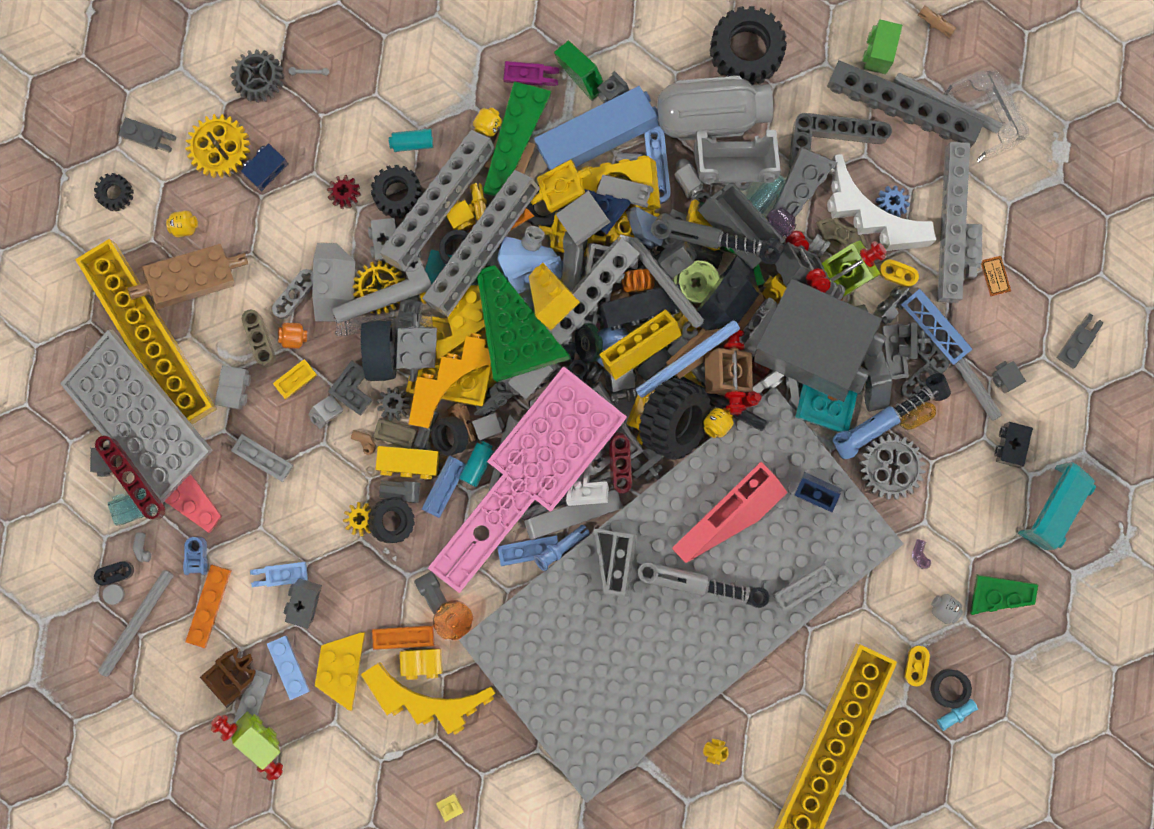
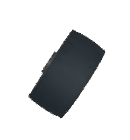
M370 321L362 323L361 356L366 381L395 379V337L392 322Z

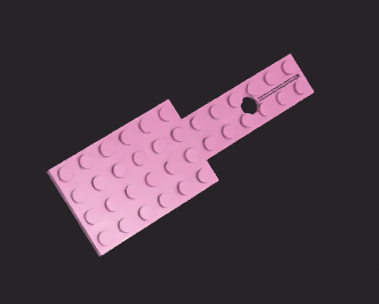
M563 366L487 461L500 471L502 476L429 565L428 569L460 593L534 500L538 501L550 512L555 508L626 420L627 416ZM483 525L489 529L490 534L486 540L480 541L475 538L474 529L477 526Z

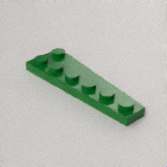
M518 82L513 83L483 193L496 196L513 171L518 167L522 154L551 97L550 90Z

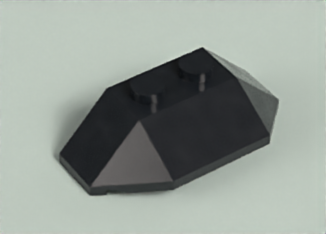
M738 255L733 259L696 310L703 318V324L700 327L705 331L722 329L734 320L739 324L760 295L754 270Z

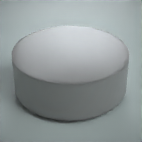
M117 584L108 585L103 591L104 601L111 605L119 604L125 596L124 589Z

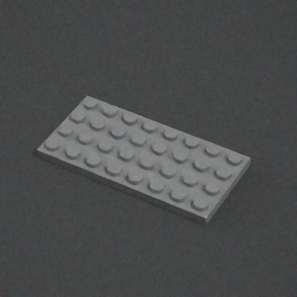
M108 330L60 383L103 436H109L118 441L162 503L213 451L114 330Z

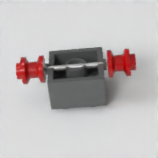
M792 231L786 236L783 252L775 263L776 270L783 278V283L788 286L790 280L794 279L823 293L827 292L831 282L818 256L808 251L809 243L801 231Z

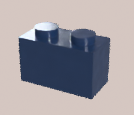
M269 143L266 146L260 147L256 153L257 155L252 160L250 159L245 162L241 170L244 176L261 192L289 165L286 159Z
M804 472L794 496L833 512L842 489Z

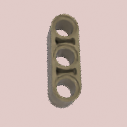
M246 310L242 314V323L254 358L260 365L270 367L275 363L276 356L264 320L255 310ZM252 315H256V322L254 324H249V317ZM262 334L263 340L255 343V336ZM268 352L269 359L262 362L261 355Z

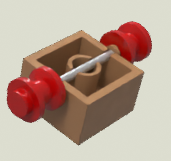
M740 329L728 337V343L724 345V349L718 348L705 354L706 393L725 395L730 403L726 406V411H730L732 415L742 414V411L746 410V406L742 404V398L746 397V393L753 391L752 353L738 351L744 349V344L740 343V337L744 336V331Z

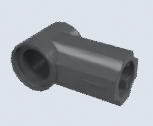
M381 480L379 497L419 503L421 483Z
M432 571L414 580L417 589L425 597L433 614L449 606L439 588L440 584Z

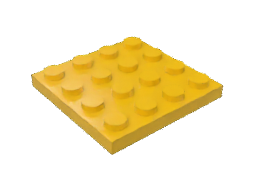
M422 315L420 325L437 328L436 341L452 336L448 319ZM485 329L478 333L483 335L482 339H487ZM464 343L450 353L459 355L458 359H462ZM437 355L435 357V368L419 369L418 376L427 373L435 375L434 379H437L441 361L437 359ZM491 364L476 368L463 375L451 385L441 399L482 407L485 404L492 371ZM408 380L407 393L414 394L415 381Z

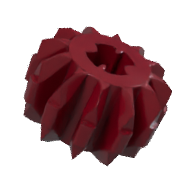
M344 175L343 180H341L337 176L338 182L330 181L332 187L327 188L328 193H331L328 199L333 200L332 204L335 207L340 205V208L344 209L345 204H347L349 208H352L351 202L357 204L358 200L355 197L361 196V193L357 191L360 189V186L355 184L356 180L354 178L349 180L348 176ZM344 189H346L348 192H345L344 196H342L340 192H344Z

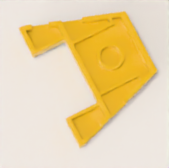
M470 285L448 316L452 336L436 341L438 360H441V356H446L447 353L458 349L465 342L466 336H471V333L478 334L485 329L479 285ZM426 292L420 294V298L423 304H426V302L422 299Z

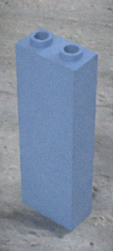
M638 86L534 138L537 149L549 171L570 159L574 162L575 167L659 126L657 108L655 106L652 107L649 103L651 99L647 91L643 92L641 87Z

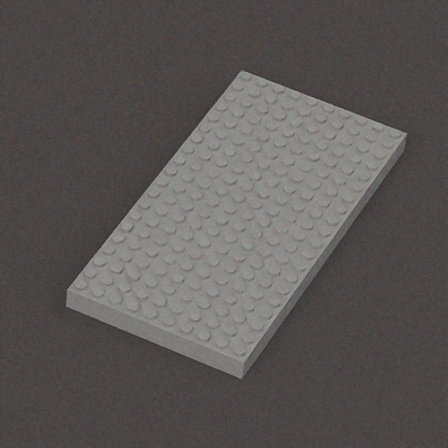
M776 387L763 395L757 405L746 409L767 420V426L763 431L735 418L733 420V427L724 437H711L598 528L599 530L637 536L628 597L604 593L596 538L593 532L459 640L586 803L904 544L805 422L795 418L796 411ZM762 462L777 477L788 493L758 522L685 563L671 548L756 465ZM804 472L842 489L833 512L794 496ZM647 562L707 575L711 581L713 579L720 583L724 581L725 584L730 585L733 583L734 586L738 587L741 585L743 588L750 586L762 587L768 591L770 600L765 607L756 608L747 605L739 599L733 600V598H724L721 595L715 596L712 593H705L702 596L642 582L638 578L637 570L641 564ZM826 563L837 581L783 613L773 594ZM645 567L642 570L643 577L646 579L653 576V569ZM658 573L660 578L678 580V577ZM759 591L756 592L753 596L754 601L761 603L763 601V594Z

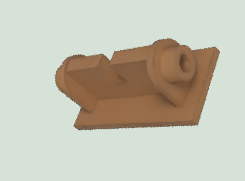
M457 403L448 408L449 417L455 416L465 424L469 436L468 443L477 441V433L473 423H466V421L471 420L467 406H464V403Z

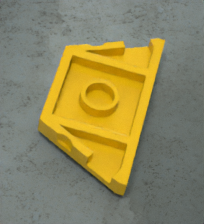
M365 632L321 645L315 687L349 711L353 710Z

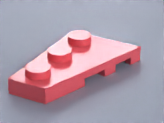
M191 474L165 500L167 504L208 533H211L222 518V515Z

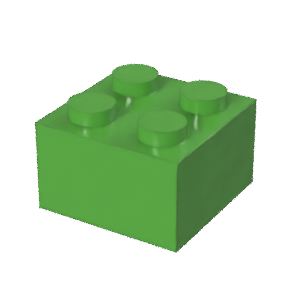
M879 19L877 25L872 26L871 32H869L867 37V50L864 51L862 62H865V70L887 74L894 63L903 25Z

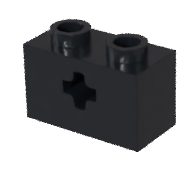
M1007 422L1004 426H1001L999 431V437H1001L1000 444L996 446L994 453L996 462L1017 468L1024 467L1033 427L1013 422ZM1010 441H1012V443L1015 444L1014 448H1012V445L1009 444Z

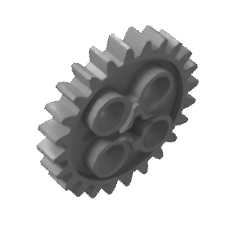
M887 435L886 441L881 436L878 438L879 444L876 441H872L873 448L867 446L865 449L869 453L861 455L866 460L859 462V464L864 466L859 472L865 473V476L861 479L869 481L865 487L872 486L871 493H875L878 490V497L886 494V500H889L892 495L897 500L899 499V494L905 498L907 497L906 491L913 494L912 487H920L916 481L924 480L919 475L926 472L920 469V466L926 463L919 460L923 457V454L917 455L916 453L919 447L913 449V441L906 444V437L899 441L898 435H895L893 440L890 435ZM893 450H896V455L893 461ZM881 451H885L888 454L887 461L880 459L879 454ZM901 454L907 456L908 462L906 464L900 462L899 456ZM893 463L896 470L892 471L891 468H888V465ZM879 470L885 473L884 481H880L877 478ZM899 473L905 476V482L903 484H900L897 481V475ZM892 476V484L889 485V479Z

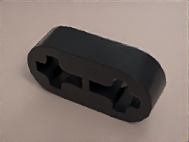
M117 562L97 569L94 574V580L101 586L111 585L131 578L134 573V567L130 562ZM122 565L124 567H128V571L125 572V576L124 574L116 573V571L122 569ZM103 571L104 573H112V576L106 578V582L100 579Z

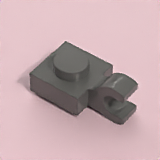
M690 321L684 323L683 331L681 332L682 336L668 344L667 351L672 356L685 346L689 339L697 335V328L692 332L687 330L691 325Z

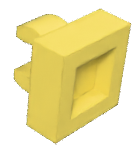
M455 793L436 803L445 822L464 812Z

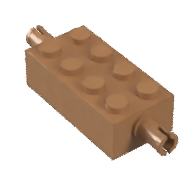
M220 243L143 266L145 283L128 287L131 300L149 294L152 296L156 310L233 287L232 269L249 264L245 253L230 258L225 257Z

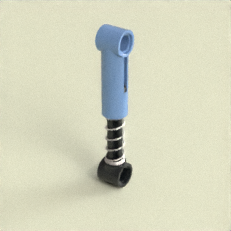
M942 373L930 375L926 379L923 389H919V393L912 394L911 398L904 399L901 404L897 403L895 408L888 406L852 430L837 433L833 438V443L842 459L854 457L858 453L859 448L899 424L902 416L907 413L909 414L913 409L917 410L916 407L921 404L925 405L924 402L947 399L951 394V389L945 375Z

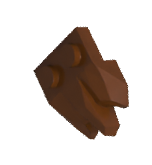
M237 647L225 652L215 661L216 664L200 676V679L226 709L245 693L256 673L254 669H247L253 662L251 653L242 658H237L239 654Z

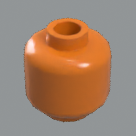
M283 323L282 327L278 328V343H281L283 348L299 349L302 347L303 342H307V330H303V326L300 323Z

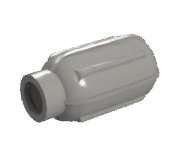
M740 76L678 80L663 89L658 97L657 112L659 125L665 134L672 138H678L680 141L695 140L697 131H707L708 138L713 136L716 138L741 136L745 131L751 129L754 124L772 122L773 97L770 84L752 85Z

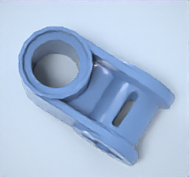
M191 537L186 540L184 545V575H189L190 573L206 575L208 569L207 542L202 537ZM195 540L200 544L198 551L192 549V543Z

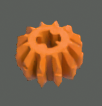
M648 269L624 272L625 276L621 280L625 292L646 291L655 287V278Z

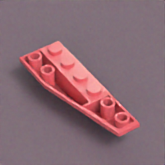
M760 462L671 549L687 563L758 522L788 492L777 477Z

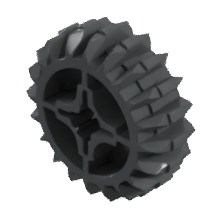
M258 49L252 54L248 50V56L245 57L244 54H241V61L235 59L238 66H232L231 68L234 73L230 74V77L234 79L231 83L235 86V91L240 93L242 98L247 97L249 102L255 99L256 103H259L260 98H262L264 102H267V96L274 98L273 92L279 93L280 90L277 86H283L281 79H284V74L281 73L283 68L279 66V60L274 59L273 54L268 55L265 50L260 54ZM269 67L272 68V77L270 81L266 77ZM246 71L249 77L246 80V85L244 86L243 75ZM253 74H254V75H256V74L259 75V74H260L262 78H260V77L257 78V77H256V79H255V77L253 76ZM258 86H265L263 88L256 89Z

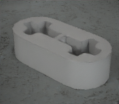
M605 444L585 469L588 474L595 475L610 463V453L605 458L602 456L605 451L609 453L607 444ZM597 461L598 464L593 468L591 464Z

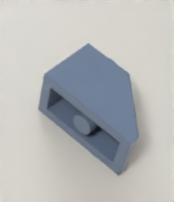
M638 207L628 208L626 214L634 237L639 238L647 248L652 249L653 247L661 246L663 239L656 238L651 232V226L657 217ZM660 223L663 229H667L664 224Z

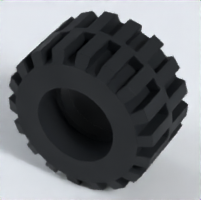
M389 165L386 166L387 170L381 169L379 171V176H374L375 182L371 184V195L377 208L384 215H390L391 218L398 216L400 219L404 218L403 215L408 214L412 210L417 200L423 195L422 187L418 177L415 176L412 170L409 171L405 166L400 168L399 165H394V168H391ZM394 183L407 185V195L399 201L387 199L386 191L390 185Z

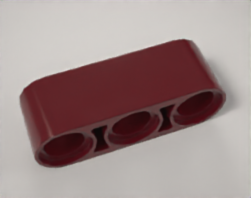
M615 432L609 439L611 483L616 491L626 493L632 486L630 441L623 433ZM618 438L624 439V444L621 447L615 446V441ZM619 458H624V465L617 467L616 461ZM620 478L626 479V483L623 486H617V481Z

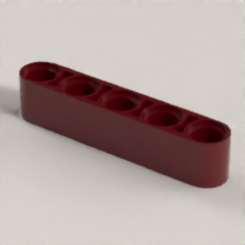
M109 436L98 437L95 441L97 452L141 513L148 519H161L165 515L163 503L118 441ZM109 440L110 448L105 451L103 444ZM120 456L122 458V464L119 467H117L115 465V460L117 457ZM132 472L134 480L128 483L127 475ZM141 489H144L146 496L141 500L138 497V493ZM153 505H156L158 508V512L156 515L152 516L150 513V508Z

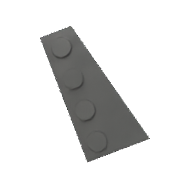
M800 147L768 221L788 228L803 209V205L813 196L814 191L820 183H823L827 178V174L832 168L834 169L838 162Z

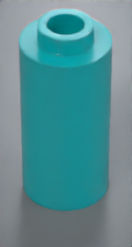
M431 128L392 132V137H388L389 147L394 152L434 148Z
M484 441L481 444L477 443L459 479L477 488L489 464L487 461L495 452L491 450L493 446Z

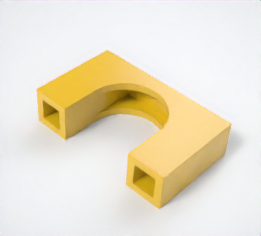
M639 156L637 160L632 161L623 159L619 160L616 164L602 163L600 167L595 168L589 166L592 174L582 179L584 189L597 193L602 175L615 178L619 176L629 177L632 182L648 185L653 188V192L650 193L647 201V208L635 205V207L644 211L661 208L656 161L649 156Z

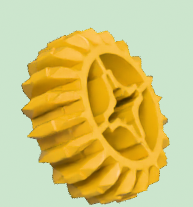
M378 261V266H375L374 262H370L371 268L368 269L364 265L365 272L363 273L360 270L357 272L361 277H354V281L359 284L353 285V288L359 291L354 292L353 295L354 297L361 298L378 291L375 289V287L377 288L376 285H378L377 280L384 288L405 281V278H400L402 272H396L397 268L394 266L390 268V264L387 262L384 267L382 261ZM378 273L388 274L394 280H381ZM372 276L373 282L364 289L367 279ZM391 304L380 309H377L376 312L378 315H380L381 309L384 308V311L387 314L389 313L388 307L391 306L393 310H395L396 307L394 304Z

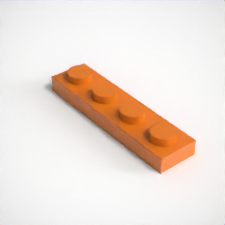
M216 565L210 566L185 641L186 643L202 648L207 647L232 570Z

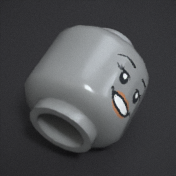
M944 594L941 597L936 596L931 603L933 606L932 614L944 624H954L962 616L961 603L949 594Z

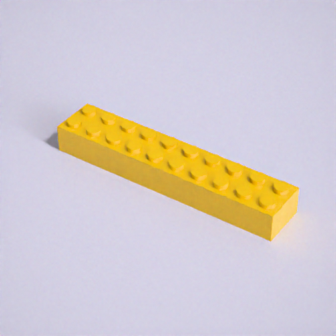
M108 239L76 258L77 264L129 350L187 420L193 425L216 411V406L149 296L145 295L131 300L128 287L140 285L141 283L117 244Z
M855 644L773 829H824L897 661L861 644Z

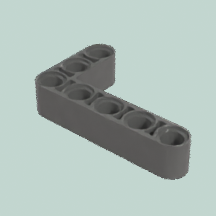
M801 113L797 116L793 125L789 167L791 169L801 147L797 144V140H803L806 146L802 148L811 150L812 137L883 144L890 137L892 128L888 123L880 121ZM799 121H805L808 127H801ZM824 123L827 126V129H820L818 124ZM842 125L846 127L847 131H839L838 126ZM857 128H864L866 134H860ZM877 130H883L886 136H879Z
M865 304L855 306L868 312ZM881 349L877 359L866 355L861 365L863 369L870 371L864 395L868 412L885 409L890 403L892 379Z

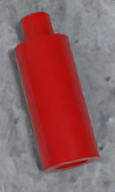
M755 391L746 393V397L742 398V404L746 408L757 405L762 398L761 394Z

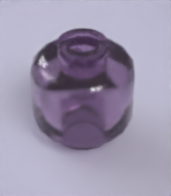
M783 207L776 210L772 209L766 217L781 237H788L797 226L795 216Z

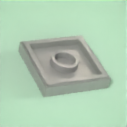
M589 191L556 214L577 246L610 223Z

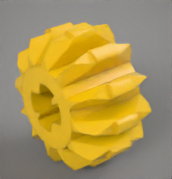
M357 502V509L350 505L349 508L352 512H344L349 518L343 519V522L350 523L345 529L350 530L353 528L352 535H356L358 529L360 536H364V529L370 534L368 515L371 509L368 510L369 504L365 503L362 508L361 502ZM359 514H362L361 516L365 517V520L361 522V525H359V522H356V518L359 517Z

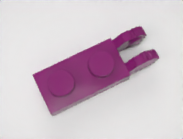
M505 61L503 82L558 86L557 79L543 78V73L556 75L559 74V68L544 66V64Z

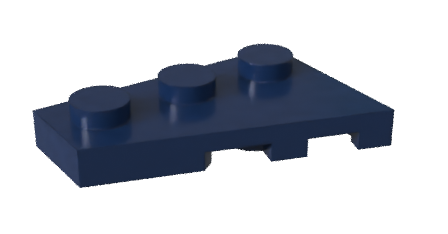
M584 189L585 193L587 191L590 192L609 219L610 223L600 229L607 235L631 202L629 199H619L612 195H601Z

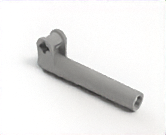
M415 257L406 269L407 280L332 308L337 323L427 292L431 287V283L427 273H425L421 260Z

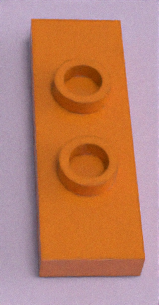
M417 626L372 629L373 650L434 646V627Z

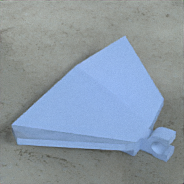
M506 236L500 244L497 260L506 279L535 313L528 276L536 267L544 263L561 280L563 261H561L560 256H557L552 248L541 246L537 251H529L522 246V240Z

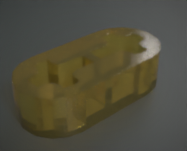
M925 402V405L921 404L916 407L917 410L913 409L909 414L907 413L901 417L900 426L905 430H912L935 417L936 407L930 402ZM924 406L926 409H931V412H929V417L927 414L921 417L919 415V413L924 411ZM906 416H908V418L916 416L917 419L912 421L913 426H911L910 424H905L904 421L907 420Z

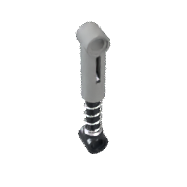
M647 562L641 564L637 570L638 578L642 582L702 596L705 593H712L715 596L721 595L724 598L730 597L733 600H742L747 605L756 608L765 607L770 600L768 591L762 587L750 586L743 588L742 585L738 587L734 586L733 583L729 585L725 584L724 581L721 583L716 582L714 579L711 581L707 575ZM645 567L653 569V576L649 579L644 578L642 575V570ZM658 573L678 577V580L660 578ZM758 591L763 594V601L761 603H756L753 599L754 594Z

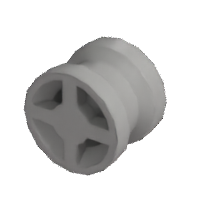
M536 226L527 227L525 236L522 238V246L529 251L539 250L545 236L544 231Z
M818 234L809 245L808 251L815 253L820 259L831 243L824 241L821 235Z

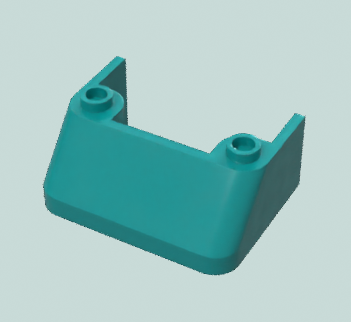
M1074 462L1056 465L1055 469L1061 472L1062 475L1031 529L1019 530L1018 532L1020 536L1044 550H1055L1065 544V535L1087 496H1090L1096 488V485H1094L1095 480Z

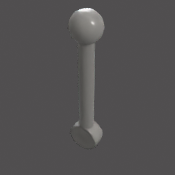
M291 67L288 72L291 76L296 75V73L323 74L327 76L329 69L297 70Z

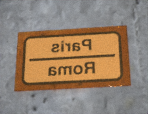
M997 256L982 260L981 265L990 297L1010 292L1011 288L1002 257Z

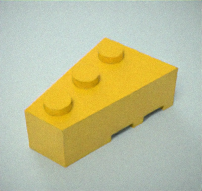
M542 263L528 277L535 315L551 331L580 301Z

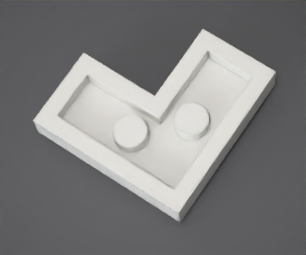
M772 371L753 386V391L760 393L762 396L761 391L763 389L776 387L782 382L780 378L784 375Z
M584 470L567 491V505L608 503L609 486L607 481L589 483L590 474Z

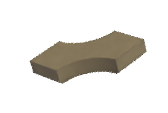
M831 216L816 222L819 233L824 241H836L845 248L860 240L864 247L868 245L864 234L858 235L857 228L843 225L838 218H832Z

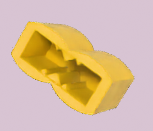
M442 648L401 650V676H406V680L418 679V675H426L427 679L438 678V674L443 673Z

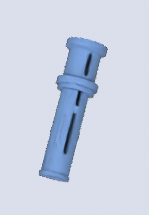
M580 525V527L556 545H549L542 554L535 555L534 561L542 571H546L550 564L560 560L563 553L589 536L588 529L582 534L580 533L586 526Z

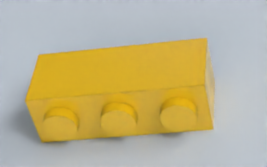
M378 446L375 470L380 471V475L392 476V473H400V477L412 478V474L420 475V479L432 480V476L437 477L440 453L438 451Z

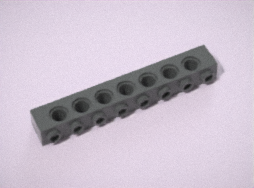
M838 60L827 85L836 94H845L853 101L866 103L869 108H878L885 111L884 113L888 116L902 118L907 124H916L921 126V129L924 131L938 133L943 139L970 143V147L976 142L984 123L979 118ZM845 80H852L854 86L847 85ZM864 87H869L872 93H866ZM882 95H888L890 101L883 100ZM905 102L908 105V109L902 108L900 103ZM918 110H924L927 116H921ZM936 118H942L945 124H939ZM955 125L961 126L963 132H958L955 129Z

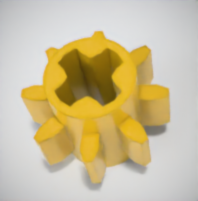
M712 738L711 742L705 744L703 754L708 757L706 762L720 765L721 762L726 761L729 750L725 747V741Z

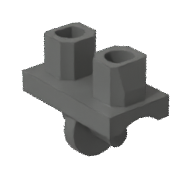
M917 323L898 326V337H908V345H898V355L908 357V359H917V343H919V351L925 350V343L931 342V338H925V331H919V338H917Z
M647 448L642 452L649 460L647 463L642 465L637 457L631 461L632 476L636 480L649 470V473L644 476L645 479L649 481L654 477L658 481L660 479L658 473L663 468L660 464L655 468L652 466L664 458V456Z

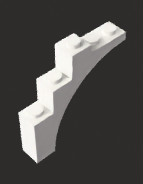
M834 155L832 160L838 163L829 172L833 178V194L827 202V208L831 212L832 218L855 216L853 223L854 227L857 228L858 235L881 233L880 243L885 247L886 251L930 247L936 241L932 221L902 219L874 205L852 181L846 169L843 155Z

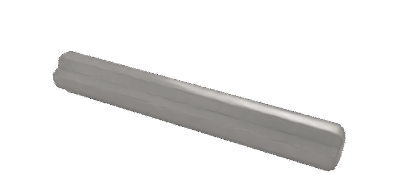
M958 350L952 353L951 356L955 359L961 352ZM964 357L955 363V366L990 419L994 421L1000 418L1002 414L966 359Z

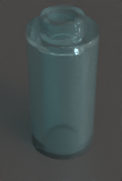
M779 175L778 179L772 183L763 182L751 196L749 201L761 214L780 194L785 179Z

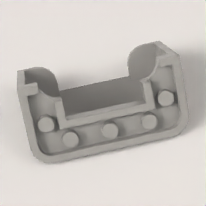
M766 130V135L763 138L759 139V136H755L754 141L716 142L715 136L711 137V139L707 137V131H697L694 156L701 182L705 184L736 182L772 183L778 179L781 170L776 130Z

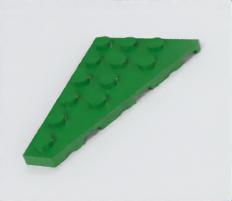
M495 265L482 269L477 278L493 380L499 382L569 360L570 355L548 328L536 317L534 311Z

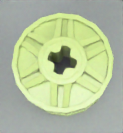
M697 260L673 277V282L680 284L682 293L691 304H698L703 302L720 277L713 265L706 261ZM695 279H696V280H697V282H696V285H697V286L692 287V286H691V285H692V281H691V280H695Z

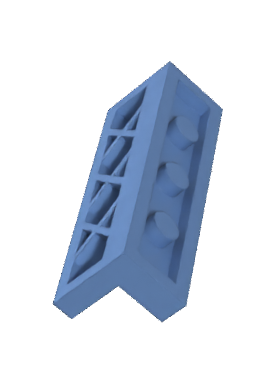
M921 289L901 304L953 365L972 350L971 346ZM915 297L922 303L921 312L912 311L907 305ZM924 306L929 312H923ZM916 314H921L920 319L916 316ZM923 314H929L935 318L934 327L925 326L922 323ZM937 321L942 327H936ZM929 329H934V334H932L929 331ZM936 329L945 330L948 333L947 342L938 341L935 338ZM942 344H947V350L942 346ZM949 344L958 345L963 350L955 359L949 354Z

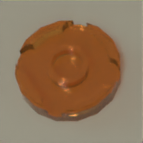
M457 600L442 604L433 616L435 631L446 640H458L465 636L472 627L473 614L470 608L464 602Z

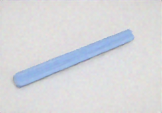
M735 320L730 322L636 388L638 395L643 398L658 385H661L662 382L669 380L740 329Z

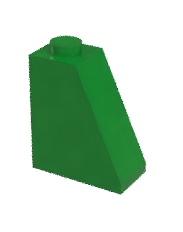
M568 40L554 54L559 65L592 101L598 96V87L604 83L597 65Z

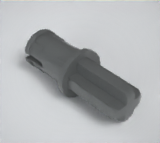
M434 412L429 428L419 427L420 430L414 442L415 447L425 449L439 413Z

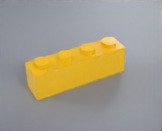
M665 309L599 355L606 370L617 380L682 335L677 321Z

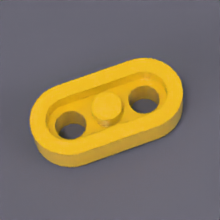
M892 259L884 261L879 267L880 276L883 279L904 287H912L919 279L918 271L915 268ZM886 268H891L892 273L888 274ZM904 275H909L910 281L905 280Z
M913 646L908 652L905 680L912 686H921L926 681L930 653L923 646ZM916 652L921 653V658L918 660L915 658ZM913 672L918 674L917 679H912L911 675Z

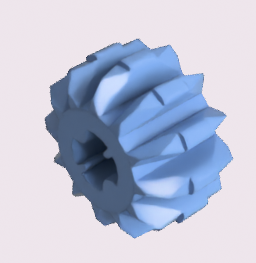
M897 185L893 189L887 186L885 191L881 190L879 192L880 197L876 199V202L880 205L877 207L889 214L901 217V214H906V208L910 206V203L906 201L909 195L903 196L905 190L901 189L898 191ZM892 200L896 202L894 205L890 204Z

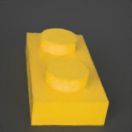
M303 359L276 380L273 385L283 398L287 400L318 375L308 362Z

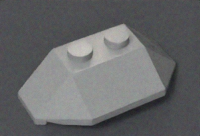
M317 243L313 259L312 297L316 322H336L332 308L355 300L353 285H355L356 262L337 243Z

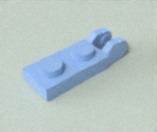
M306 562L266 566L262 569L250 570V575H260L262 573L266 575V581H254L251 583L252 587L295 584L299 578L308 581Z

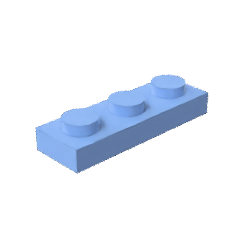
M287 635L268 643L267 646L289 699L292 700L310 692Z

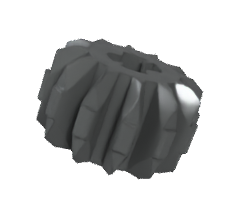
M395 387L394 393H392L391 388H387L388 395L381 392L380 395L384 399H377V403L383 404L377 407V410L383 411L381 415L383 418L389 414L388 419L392 421L395 415L399 421L401 420L400 413L407 416L404 408L411 409L410 405L405 404L410 401V398H403L406 392L403 390L399 393L398 387ZM393 399H394L396 402H397V401L399 402V403L396 404V408H395V409H394L393 407H391V406L389 407V405L392 404V401H391V400H393Z

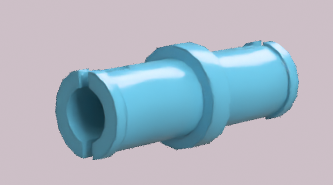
M969 699L965 705L951 709V712L936 721L939 727L945 731L955 723L964 721V718L977 711L978 707L972 699Z

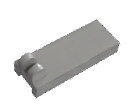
M602 175L597 194H607L619 199H629L630 204L646 208L650 193L653 192L651 186Z
M903 324L881 326L882 334L887 336L883 346L891 379L909 377L907 357L898 355V345H905L904 337H898V326Z

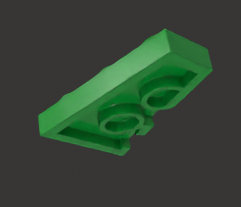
M977 574L970 614L976 615L982 612H994L1001 609L1035 605L1039 585Z

